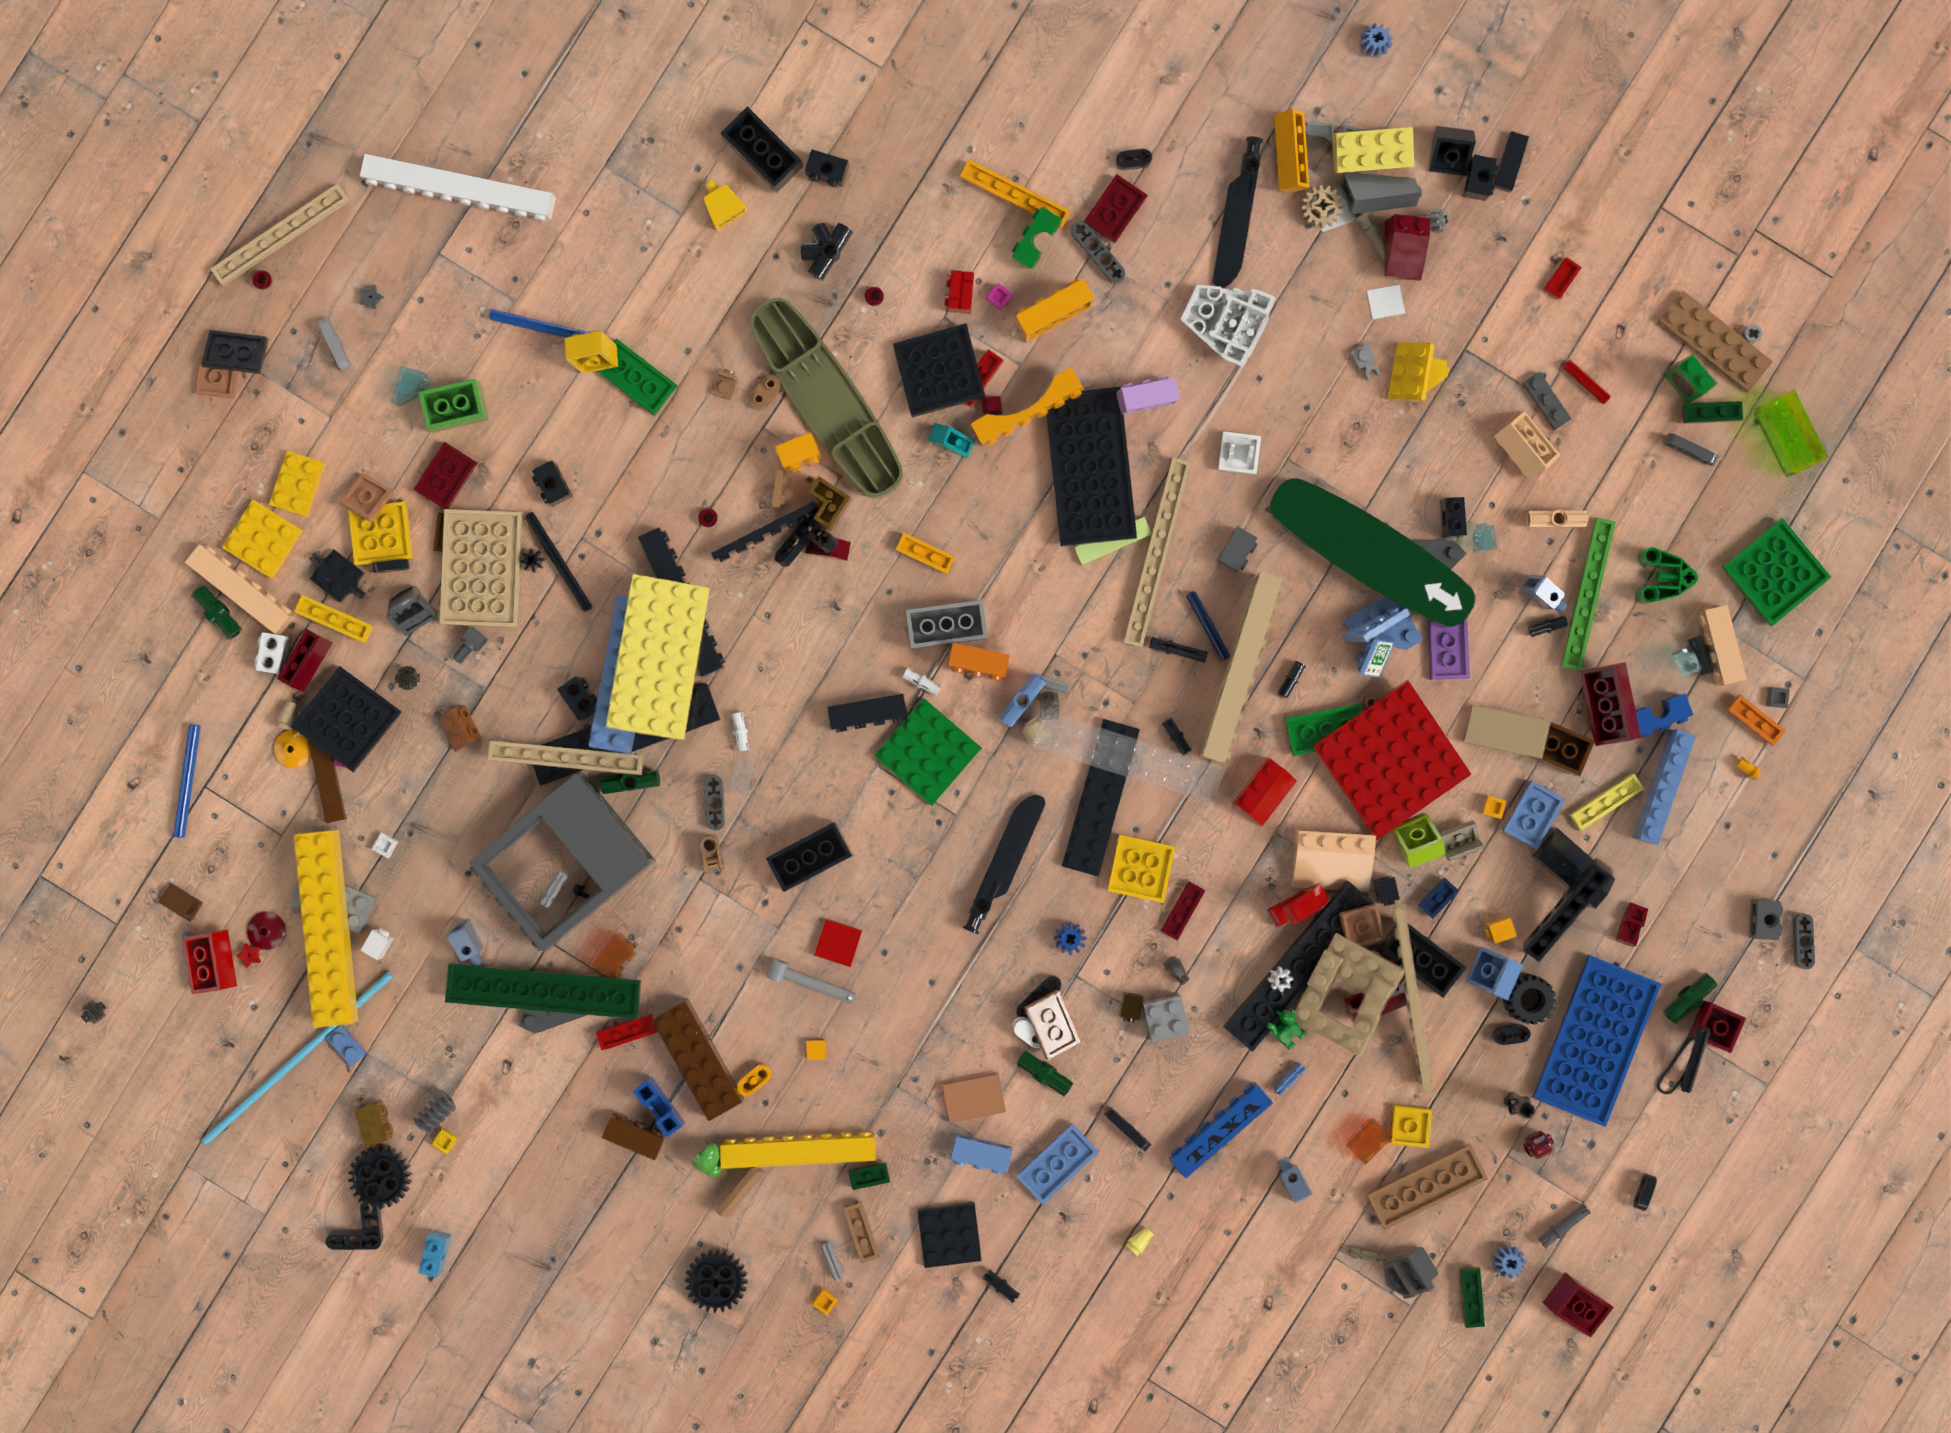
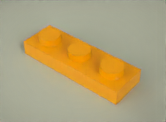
M904 532L896 547V551L947 575L956 558Z

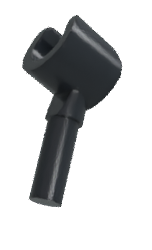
M574 885L573 893L575 895L582 896L585 899L590 897L587 893L583 892L585 886Z

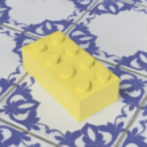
M1413 127L1332 134L1333 173L1414 167Z

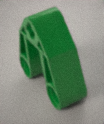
M1654 547L1643 549L1638 554V561L1644 566L1674 569V572L1657 571L1656 575L1657 582L1673 583V586H1645L1636 591V600L1641 604L1677 597L1695 585L1698 580L1696 571L1678 556ZM1647 552L1652 554L1651 561H1648L1646 558ZM1685 575L1689 577V581L1684 580ZM1645 590L1649 591L1650 598L1648 600L1644 597Z

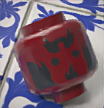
M1537 1131L1525 1138L1523 1146L1529 1157L1541 1159L1552 1153L1554 1141L1549 1133L1545 1134L1543 1131Z

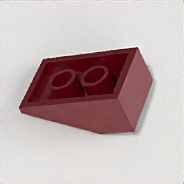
M1394 214L1385 221V277L1415 281L1422 280L1430 239V218Z
M1566 1272L1542 1302L1556 1316L1590 1338L1614 1308Z

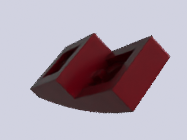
M1631 902L1628 904L1616 941L1631 947L1637 946L1640 930L1645 925L1648 908Z

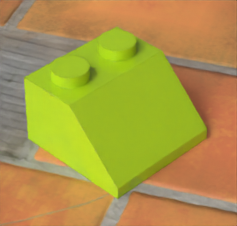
M1428 814L1400 824L1392 830L1401 854L1409 868L1445 855L1443 839Z

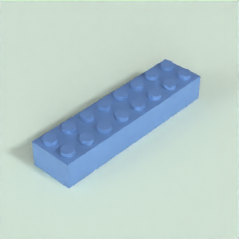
M617 595L589 747L631 754L635 732L606 727L629 598Z

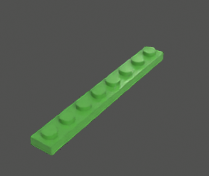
M1595 518L1560 667L1581 671L1616 524L1615 521Z

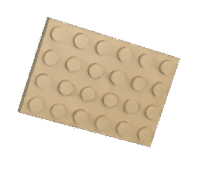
M444 509L440 602L441 625L518 627L522 512Z

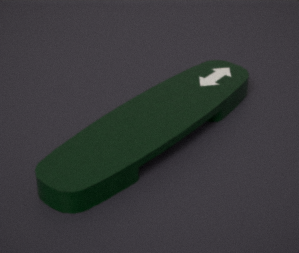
M1290 478L1284 481L1274 493L1269 504L1270 514L1281 527L1307 548L1314 550L1333 565L1379 594L1394 601L1400 607L1407 608L1409 612L1442 627L1459 625L1471 613L1475 604V593L1472 587L1429 552L1368 512L1300 478Z

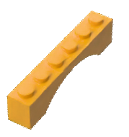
M1069 367L1054 376L1046 393L1028 409L1011 415L996 416L986 414L970 424L983 446H991L998 442L997 439L1001 436L1007 437L1015 432L1014 429L1021 426L1023 428L1029 425L1033 418L1045 416L1049 409L1061 407L1065 404V400L1079 397L1084 388L1073 368Z

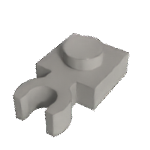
M1369 344L1350 353L1358 370L1365 369L1364 376L1367 380L1371 379L1369 371H1374L1376 376L1380 374L1379 368L1373 365L1377 359Z

